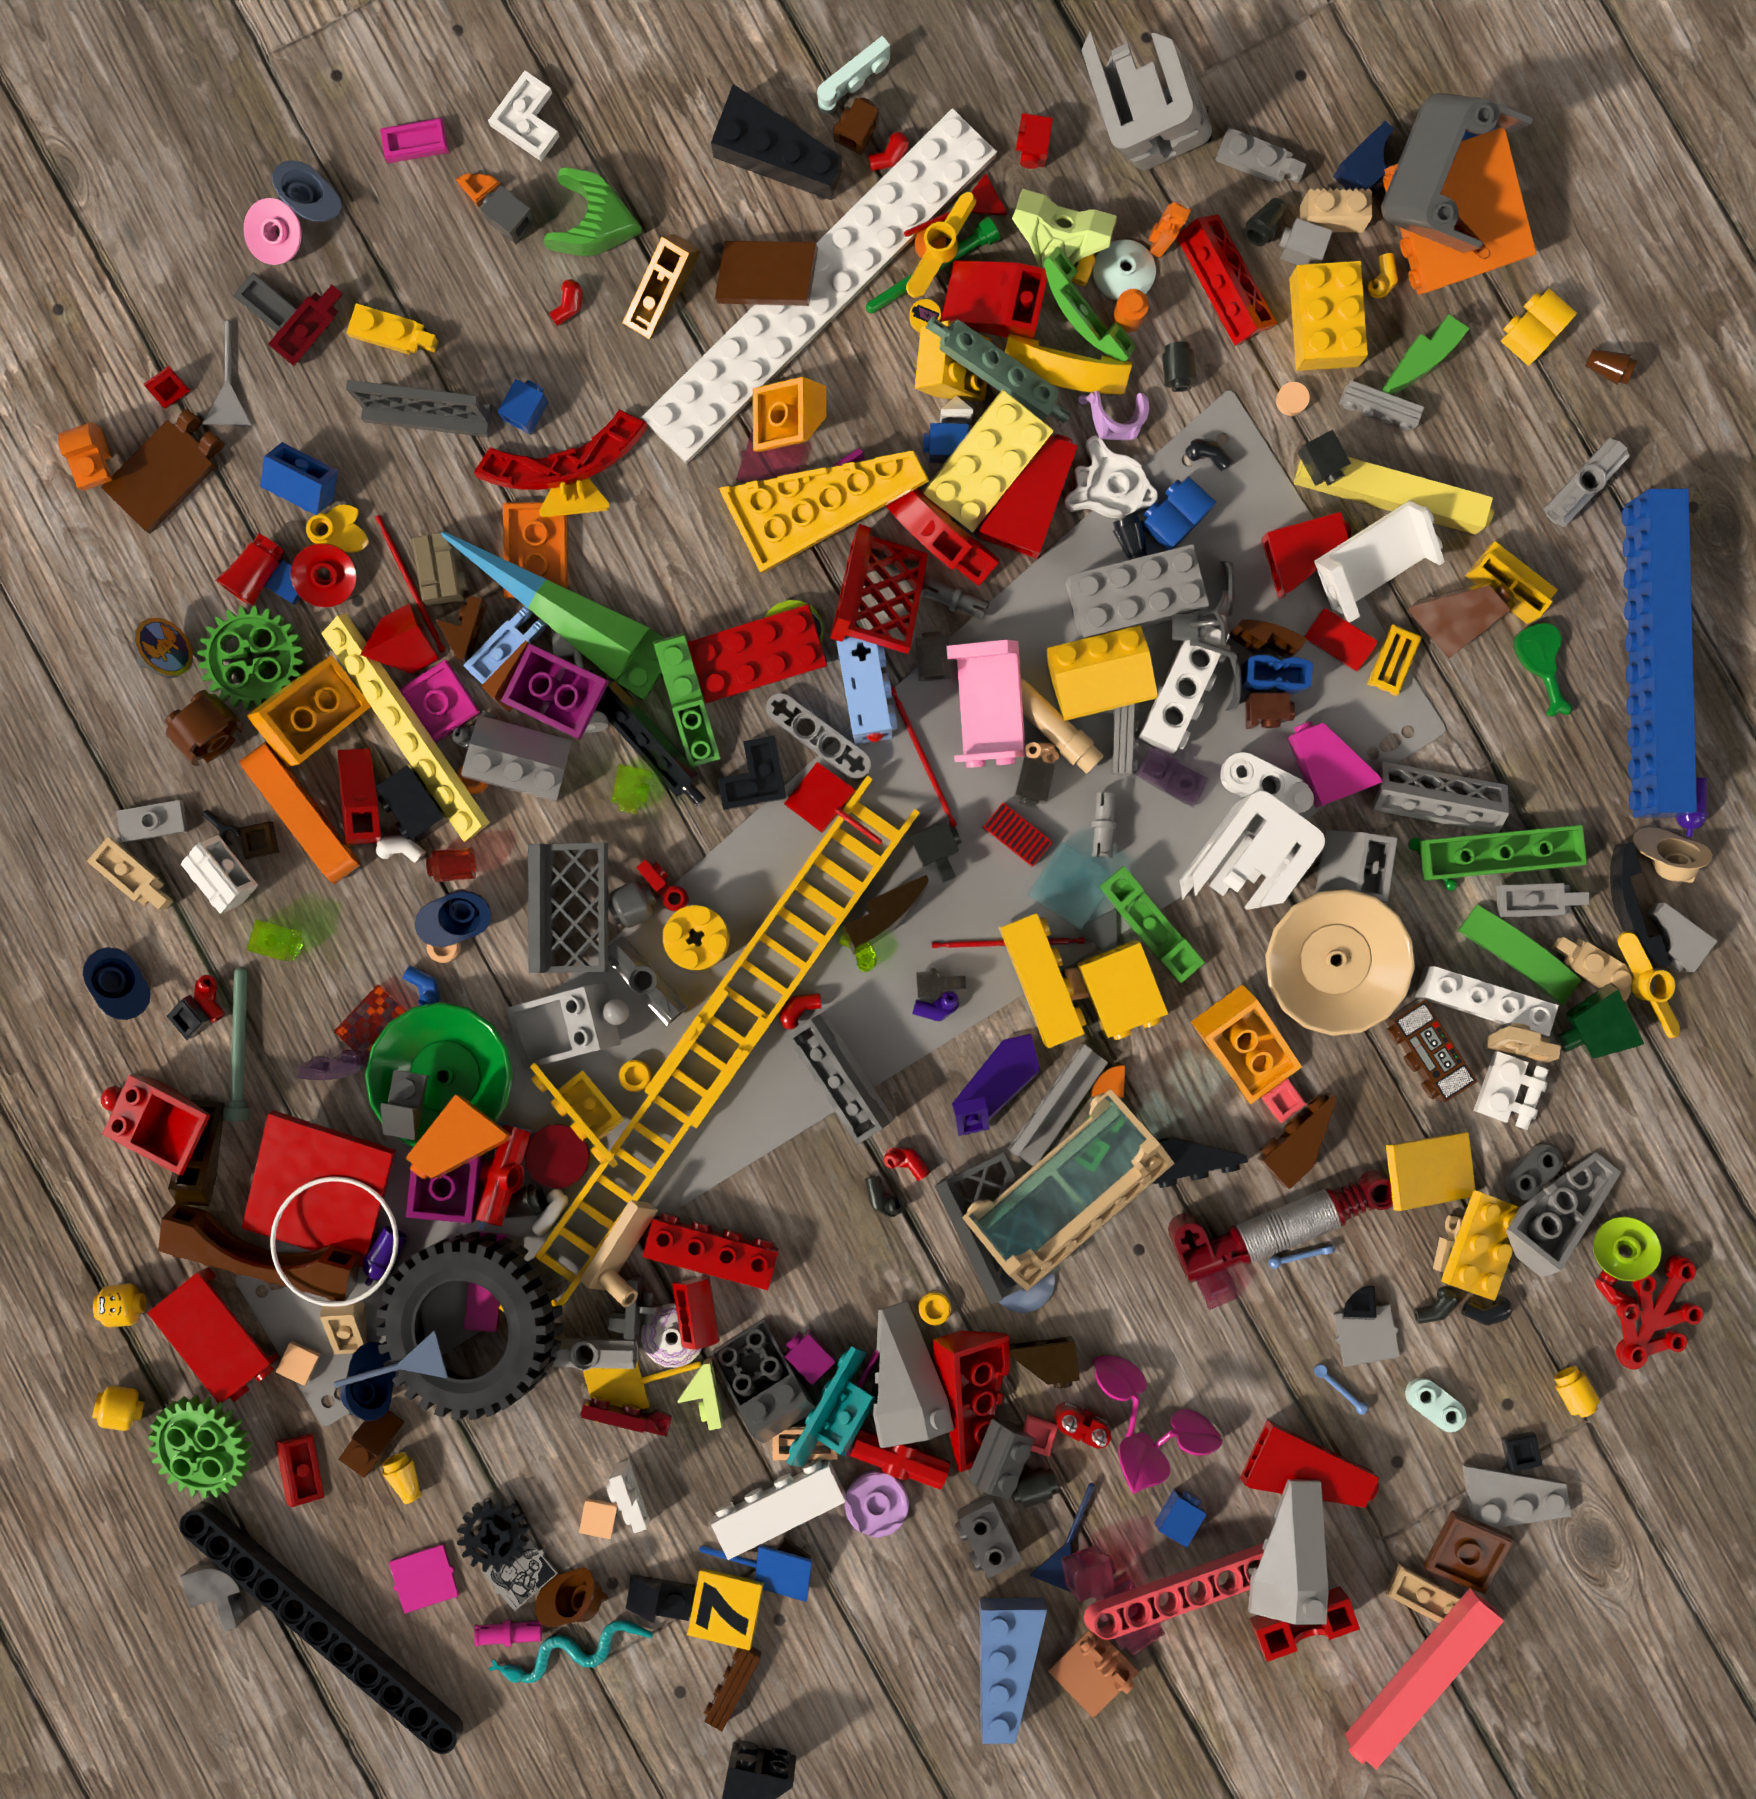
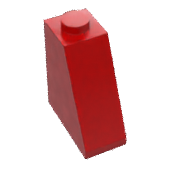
M1341 512L1269 531L1261 538L1278 599L1285 598L1317 571L1314 563L1316 559L1351 538L1350 525L1346 519L1343 520Z

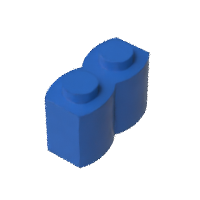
M1189 476L1183 482L1177 479L1165 492L1168 498L1161 505L1156 501L1143 515L1146 518L1143 528L1166 550L1174 549L1217 503Z
M1269 655L1252 656L1241 665L1242 688L1251 692H1265L1272 689L1278 693L1299 694L1312 685L1313 663L1297 657L1280 661Z

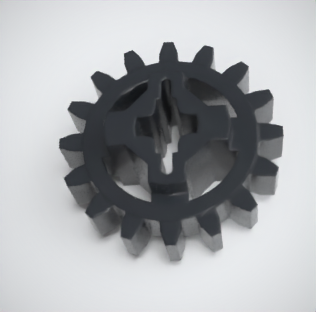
M487 1498L483 1507L477 1502L472 1507L473 1513H465L462 1519L466 1523L460 1524L457 1532L464 1534V1536L459 1538L457 1545L466 1546L465 1551L462 1553L463 1558L470 1555L473 1557L470 1566L474 1567L480 1562L483 1564V1572H486L490 1565H494L495 1571L500 1572L503 1562L510 1568L515 1562L514 1557L521 1558L524 1550L520 1546H526L529 1542V1538L522 1534L528 1531L529 1525L520 1523L525 1514L522 1512L516 1515L513 1512L516 1507L515 1503L506 1508L504 1507V1498H500L496 1505H493L491 1498ZM483 1517L481 1522L482 1528H477L476 1531H473L475 1522ZM489 1530H492L494 1535L499 1534L497 1540L494 1539L493 1535L487 1534ZM514 1539L512 1547L504 1553V1543Z

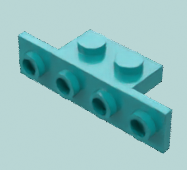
M851 1346L849 1350L842 1354L835 1376L825 1384L822 1390L823 1397L817 1408L811 1410L806 1418L804 1431L791 1444L789 1449L790 1455L786 1461L787 1464L804 1467L818 1441L839 1455H846L877 1400L875 1396L852 1382L867 1355L866 1351Z

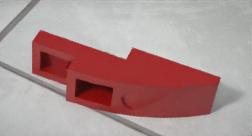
M918 488L886 505L896 519L930 552L952 570L954 568L958 569L976 585L980 586L999 563L1000 559L954 523L951 520L950 514L926 497Z

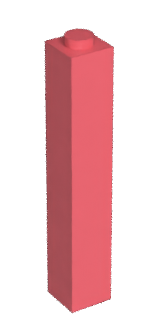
M1468 1589L1345 1733L1350 1745L1348 1750L1360 1763L1365 1764L1367 1761L1377 1770L1504 1622L1498 1611L1473 1589Z

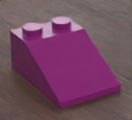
M528 644L501 702L581 740L609 681L536 646Z

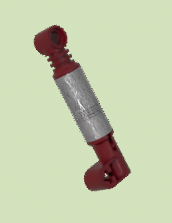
M1367 1171L1356 1181V1186L1354 1183H1350L1348 1185L1349 1188L1342 1186L1341 1192L1339 1189H1323L1313 1193V1195H1308L1298 1201L1296 1200L1283 1207H1278L1276 1211L1265 1212V1215L1262 1214L1238 1225L1236 1224V1226L1231 1227L1228 1233L1208 1240L1205 1231L1197 1219L1185 1213L1178 1214L1172 1218L1168 1226V1232L1188 1282L1193 1283L1240 1263L1249 1265L1272 1254H1277L1278 1251H1285V1248H1292V1246H1296L1299 1243H1304L1314 1237L1316 1238L1329 1231L1345 1226L1347 1220L1351 1219V1214L1353 1217L1358 1216V1211L1364 1214L1366 1213V1208L1368 1211L1391 1208L1393 1200L1390 1179L1380 1171ZM1383 1184L1381 1193L1373 1196V1189ZM1186 1230H1189V1235L1196 1246L1190 1248L1184 1238Z

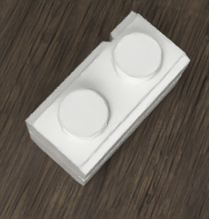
M219 835L195 845L181 863L190 878L198 885L209 899L211 905L220 914L243 904L250 896L249 894L258 886Z

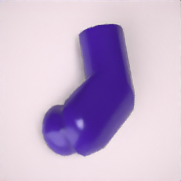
M948 991L933 1003L916 999L912 1014L934 1021H942L953 1014L959 1007L958 995Z

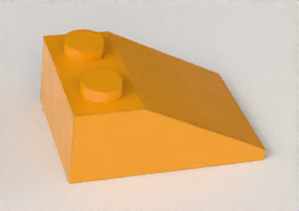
M330 655L272 695L246 716L284 764L289 767L301 764L368 710L371 705L336 659Z
M1243 984L1191 1021V1024L1250 1105L1302 1068L1258 999Z

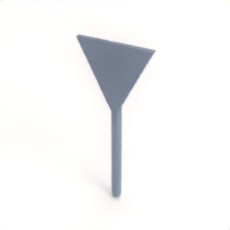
M436 1330L399 1363L337 1380L334 1382V1386H344L399 1369L448 1378Z

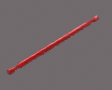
M381 515L375 516L424 621L437 643L440 653L445 652L446 649L441 643L439 635L400 554L383 524Z
M892 687L891 694L895 700V705L943 810L949 818V823L951 827L957 826L906 711L897 697L895 687Z
M1084 937L1076 939L1047 938L1050 945L1085 944ZM1004 940L932 942V948L1005 946Z

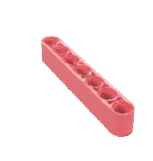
M1264 1543L1097 1601L1086 1609L1084 1622L1087 1628L1097 1636L1110 1640L1250 1590L1251 1578L1248 1570L1249 1565L1256 1560L1258 1568L1264 1553L1262 1549ZM1227 1571V1581L1219 1585V1576L1222 1572ZM1197 1581L1198 1590L1194 1595L1190 1596L1189 1587L1193 1582ZM1164 1592H1168L1169 1598L1167 1603L1160 1607L1159 1597ZM1138 1602V1612L1135 1616L1129 1617V1607ZM1108 1613V1623L1104 1627L1098 1628V1619L1101 1615Z

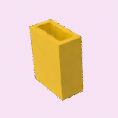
M1133 940L1076 963L1102 1032L1106 1037H1113L1114 1040L1122 1039L1132 1034L1131 1029L1143 1025L1144 1028L1157 1025L1162 1021L1161 1017L1168 1015L1141 942Z

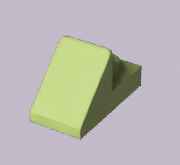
M712 1358L705 1359L677 1401L681 1403L703 1398V1402H699L700 1417L702 1422L707 1421L709 1430L720 1429L724 1423Z

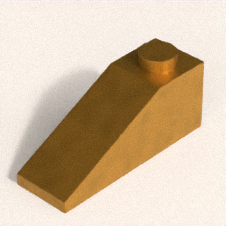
M676 234L661 237L623 323L646 338L651 339L689 279L702 250Z

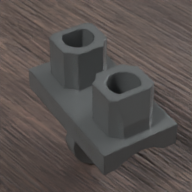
M633 1276L625 1280L638 1293L637 1299L632 1305L626 1307V1312L612 1311L609 1316L608 1330L624 1334V1339L634 1340L635 1336L640 1335L642 1314V1325H652L653 1314L662 1313L663 1305L654 1303V1292H645L644 1303H642L644 1276ZM610 1295L611 1300H616L612 1295Z

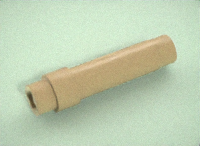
M1021 678L1023 716L1060 750L1059 753L1073 766L1075 764L1088 774L1104 757L1094 746L1095 742L1083 730L1079 731L1068 720L1064 721L1062 714L1025 679Z

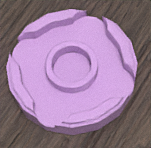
M872 1470L862 1473L852 1481L846 1493L845 1510L847 1519L854 1529L860 1533L863 1532L871 1537L878 1538L891 1535L902 1526L907 1516L909 1499L907 1490L900 1479L894 1478L881 1470Z

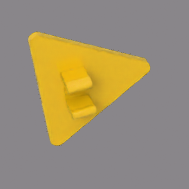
M587 478L566 486L565 482H561L560 487L551 488L539 513L542 517L599 512L609 510L610 505L593 482Z

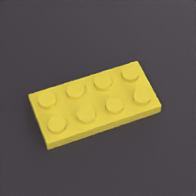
M1002 389L925 487L923 494L971 532H974L1053 433V429Z

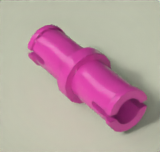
M507 1619L504 1623L475 1624V1647L504 1644L505 1647H512L513 1643L542 1641V1624L539 1620L512 1622V1619Z

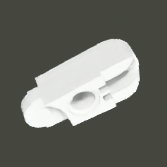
M1235 753L1227 758L1222 765L1221 781L1224 788L1245 798L1255 792L1264 791L1262 782L1264 778H1270L1276 785V790L1272 795L1296 813L1306 812L1313 805V793L1308 788L1309 785L1302 782V779L1250 753ZM1238 766L1246 769L1247 774L1245 777L1241 778L1237 775L1236 770Z

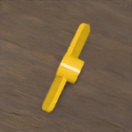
M966 192L958 198L945 222L933 223L926 229L924 234L926 252L906 285L907 293L911 297L919 298L923 296L942 263H947L956 256L958 251L956 237L976 204V198L971 192ZM938 237H947L952 240L947 247L942 249H936L930 245Z
M1631 931L1622 932L1617 938V943L1634 975L1631 983L1633 994L1640 1000L1650 1002L1669 1038L1679 1037V1023L1667 1002L1675 991L1673 976L1667 971L1653 969L1636 934ZM1655 977L1656 988L1652 994L1650 983L1652 978Z

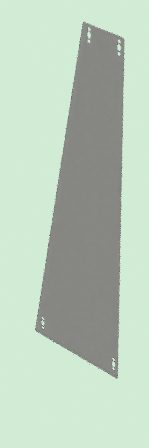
M1231 390L1225 391L1141 468L1150 484L1157 490V502L1160 505L1168 498L1165 494L1168 488L1177 479L1183 482L1188 476L1217 502L1204 519L1175 548L1194 545L1209 602V607L1206 610L1216 608L1222 598L1223 591H1229L1226 574L1220 562H1233L1236 577L1235 601L1232 615L1228 616V634L1242 619H1251L1280 625L1304 637L1323 608L1332 611L1318 571L1313 573L1285 598L1278 599L1261 538L1269 531L1314 518L1235 393ZM1225 433L1228 435V443L1220 446L1233 462L1222 472L1208 457L1194 461L1191 466H1185L1182 463V457L1186 455L1185 449L1191 445L1190 442L1192 440L1200 438L1217 442L1218 434ZM1149 508L1140 509L1131 515L1137 514L1139 521L1143 520L1144 524L1146 518L1143 515ZM1092 510L991 600L988 609H981V611L986 612L983 620L975 616L972 617L895 686L897 697L906 711L950 807L952 817L957 823L955 827L962 844L957 845L958 853L948 857L955 873V878L943 883L935 862L922 867L912 843L911 836L945 821L948 822L949 827L951 825L899 714L893 696L886 699L887 706L894 705L898 729L892 730L893 739L856 745L869 756L871 771L868 776L873 779V782L858 802L898 830L901 829L914 809L919 811L920 814L791 995L793 997L820 993L822 1009L805 1010L798 1019L799 1025L795 1029L824 1012L872 1086L875 1087L1024 995L1006 946L932 948V942L1003 940L998 927L1033 913H1037L1039 919L1045 917L1051 935L1047 936V938L1076 939L1082 937L1074 930L1115 909L1099 888V885L1122 866H1125L1159 910L1182 897L1179 879L1232 807L1244 798L1228 791L1222 784L1221 768L1225 760L1230 756L1240 752L1250 753L1302 779V782L1305 783L1287 738L1295 734L1294 727L1312 721L1314 726L1324 722L1377 774H1380L1379 768L1382 762L1396 764L1440 737L1446 731L1445 725L1410 670H1408L1397 696H1393L1387 691H1381L1378 687L1367 685L1387 633L1364 597L1355 602L1360 617L1350 622V624L1378 641L1377 645L1356 672L1306 641L1301 650L1291 658H1303L1313 663L1312 685L1299 694L1290 695V701H1293L1295 704V718L1293 721L1281 723L1279 728H1261V723H1258V726L1255 728L1246 729L1245 698L1251 693H1278L1272 689L1265 692H1251L1242 688L1237 708L1232 711H1225L1233 696L1235 678L1231 660L1226 656L1223 663L1217 662L1213 673L1217 674V678L1210 692L1204 690L1200 702L1204 703L1199 717L1196 721L1190 720L1186 730L1191 732L1183 750L1178 748L1177 751L1170 754L1138 739V749L1134 751L1133 759H1137V771H1133L1132 776L1112 775L1114 709L1068 720L1079 731L1083 730L1095 742L1094 746L1104 755L1088 774L1075 764L1073 766L1060 753L1059 759L1050 765L1044 764L1041 757L1032 759L1026 755V757L1015 758L1016 764L996 765V759L985 760L986 766L966 768V762H955L954 758L955 755H964L957 660L947 659V646L999 640L1018 641L1021 678L1025 679L1061 713L1048 671L1047 648L1080 640L1065 582L1069 575L1129 560L1112 532L1115 530L1113 522L1123 518H1109ZM1144 529L1147 555L1167 551ZM1215 614L1202 617L1205 620L1217 619ZM1172 621L1142 628L1150 651L1157 694L1183 641L1172 640ZM1220 625L1212 626L1216 629L1221 630ZM1228 638L1226 643L1231 646L1230 651L1239 654L1241 665L1248 658L1256 655H1269L1280 661L1284 660V658L1264 645L1255 653H1252L1231 638ZM1393 643L1378 677L1381 681L1395 649ZM1200 652L1192 654V661L1196 666L1205 667L1207 665V659L1204 654ZM1399 656L1388 684L1394 685L1403 663L1401 656ZM1179 682V690L1183 695H1193L1194 688L1190 682ZM1155 699L1139 702V712H1135V719H1139L1138 731H1134V739L1138 738ZM1173 709L1166 710L1165 718L1167 722L1172 725H1178L1180 723L1179 713ZM1024 717L1025 746L1030 742H1051ZM1411 726L1414 730V735L1411 738H1405L1402 735L1403 727ZM849 727L842 736L855 745L852 728ZM1396 733L1402 737L1401 744L1395 750L1382 752L1379 749L1381 740L1387 735ZM836 739L824 752L828 755L836 754L841 748L840 742ZM847 747L843 757L836 762L842 764L843 759L851 764V772L854 773L856 770L862 772L865 769L862 764L864 759L853 760L848 756V753L852 750ZM1371 747L1377 748L1379 751V757L1375 760H1371L1367 756V751ZM818 755L784 787L786 798L788 799L816 762L820 763L856 791L864 779L853 780L848 778ZM1238 766L1236 770L1237 775L1241 778L1245 777L1247 774L1246 769ZM1264 778L1262 782L1263 790L1274 794L1276 790L1275 782L1270 778ZM1102 792L1103 795L1104 792L1117 794L1114 822L1117 823V830L1113 831L1111 859L1091 857L1094 839V829L1091 828V823L1095 821L1096 793ZM787 799L764 803L673 885L680 886L687 891L689 895L687 906L700 905L712 909L721 915L727 923L730 931L729 948L722 961L714 967L706 970H689L680 967L669 958L663 944V929L675 912L668 910L664 906L661 896L656 900L657 903L651 905L653 909L651 918L633 927L624 928L608 943V945H611L615 940L623 936L653 969L658 971L661 978L688 1006L668 1026L638 994L631 990L629 984L610 963L609 972H575L551 994L555 995L583 986L606 982L610 1000L620 999L629 1008L627 1020L617 1025L621 1045L538 1066L557 1090L583 1070L623 1117V1122L599 1140L608 1151H610L649 1096L644 1092L645 1089L638 1092L626 1090L619 1081L620 1068L630 1060H642L649 1065L653 1079L683 1034L838 818V814L824 832L821 833L785 806L784 803ZM1003 802L1053 842L1033 867L1029 866L983 829V826ZM1333 802L1315 808L1313 803L1309 810L1299 813V815L1304 819H1308ZM850 813L849 815L881 838L882 844H876L846 820L840 828L881 856L891 841ZM1242 832L1209 879L1217 875L1245 837V833ZM834 839L829 842L822 852L825 857L861 882L864 881L873 868ZM816 865L812 866L803 879L842 908H845L855 894ZM927 875L929 879L927 888L905 919L875 944L853 955L843 934L844 925L869 914L866 909L868 900ZM796 890L784 906V908L824 936L836 921V918ZM679 893L671 896V903L673 905L681 901ZM1117 911V936H1119L1131 927ZM779 915L765 933L805 963L819 945V943ZM692 931L693 937L689 940L690 944L695 943L701 946V938L705 936L704 933ZM1085 939V944L1050 945L1051 948H1057L1063 965L1058 966L1060 972L1098 949L1087 939ZM759 941L747 958V961L786 988L790 986L801 970L762 941ZM599 952L587 962L590 966H599ZM743 967L739 969L728 985L768 1015L783 996ZM643 972L639 975L637 979L639 988L646 990L652 985L650 973ZM948 991L958 995L959 1007L953 1014L942 1021H934L912 1014L916 999L933 1003ZM729 996L715 1014L717 1018L744 1037H746L758 1020L757 1016ZM780 1012L699 1127L696 1129L691 1125L638 1200L652 1204L658 1210L655 1216L661 1217V1213L671 1214L835 1112L786 1037L795 1029L788 1030L782 1026V1021L779 1018ZM710 1023L696 1040L697 1043L726 1063L740 1045ZM511 1029L502 1039L509 1049L513 1081L507 1107L497 1121L535 1131L529 1137V1141L537 1131L545 1126L554 1124L572 1125L574 1123L572 1118L568 1114L562 1117L550 1103L555 1099L548 1090L542 1093L533 1083L531 1078L535 1074L531 1068L522 1070L513 1030ZM691 1049L677 1067L707 1089L710 1088L721 1070ZM673 1076L670 1077L658 1094L688 1116L691 1115L703 1098ZM654 1102L639 1121L669 1143H671L684 1124ZM633 1129L621 1146L651 1169L664 1153L662 1148L635 1129ZM392 1136L383 1144V1146L396 1149L384 1200L393 1213L398 1230L403 1232L408 1239L394 1265L393 1273L388 1276L374 1293L358 1301L364 1302L366 1306L368 1342L383 1343L386 1341V1336H376V1327L386 1320L376 1318L377 1310L388 1304L380 1300L383 1291L392 1287L387 1282L392 1275L400 1272L397 1268L403 1262L411 1259V1256L439 1241L462 1233L464 1236L471 1232L480 1231L478 1230L479 1221L477 1220L470 1224L406 1217L411 1162L406 1159V1156L413 1147L408 1146L395 1136ZM585 1138L588 1149H592L594 1145L588 1138ZM494 1149L483 1154L485 1155L484 1163L488 1159L493 1158ZM590 1151L591 1157L588 1169L581 1179L569 1187L558 1188L563 1191L564 1195L568 1196V1207L545 1236H538L532 1230V1225L544 1211H541L538 1216L504 1218L502 1227L486 1223L482 1232L508 1234V1239L513 1240L510 1249L514 1250L522 1245L529 1250L524 1259L526 1261L533 1259L598 1168L600 1162ZM524 1154L521 1163L524 1169V1181L521 1188L529 1184L533 1187L540 1186L545 1195L547 1208L550 1204L547 1201V1195L554 1188L545 1187L532 1178L526 1168ZM615 1155L614 1159L618 1165L612 1168L609 1164L602 1174L634 1195L646 1176ZM599 1182L595 1183L584 1199L614 1222L628 1204ZM383 1206L372 1246L381 1234L384 1226L392 1227ZM579 1208L565 1226L595 1248H597L609 1231L608 1228ZM560 1234L546 1252L574 1273L582 1269L590 1257ZM276 1240L277 1252L303 1253L311 1251ZM540 1261L542 1264L535 1269L539 1276L546 1271L550 1274L552 1279L544 1283L547 1290L565 1279L542 1261ZM359 1266L357 1285L347 1300L362 1295L378 1282L373 1280L371 1286L365 1285L368 1277L365 1275L363 1267ZM237 1275L235 1277L237 1286L281 1359L291 1341L322 1354L308 1384L303 1386L296 1382L319 1422L323 1426H328L347 1415L349 1411L343 1406L342 1401L335 1398L334 1393L337 1387L334 1386V1382L347 1377L353 1353L334 1354L320 1318L323 1305H318L301 1298L289 1287L273 1290L269 1288L268 1283L264 1280L246 1275ZM451 1281L438 1286L430 1293L423 1304L422 1326L425 1338L436 1330L442 1355L480 1332L464 1329L469 1285L467 1281ZM259 1285H265L268 1288V1294L263 1298L256 1295V1288ZM303 1292V1293H305L306 1295H308V1296H310V1297H313V1298H315V1299H319V1300H323V1301H330V1302H338V1301L328 1300V1299L325 1298V1297H321V1296L314 1295V1294H311V1293ZM500 1310L499 1320L506 1316L502 1310ZM325 1395H331L334 1398V1405L330 1408H326L322 1404V1398Z

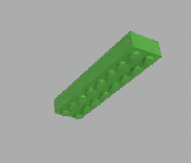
M1583 825L1419 841L1423 881L1587 865Z

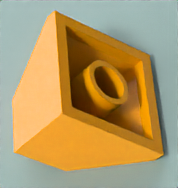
M799 377L753 388V451L761 452L807 442L827 417L826 386L808 378Z

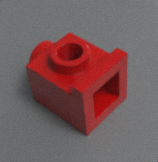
M1026 113L1021 114L1015 151L1021 152L1020 165L1027 169L1045 167L1053 118Z

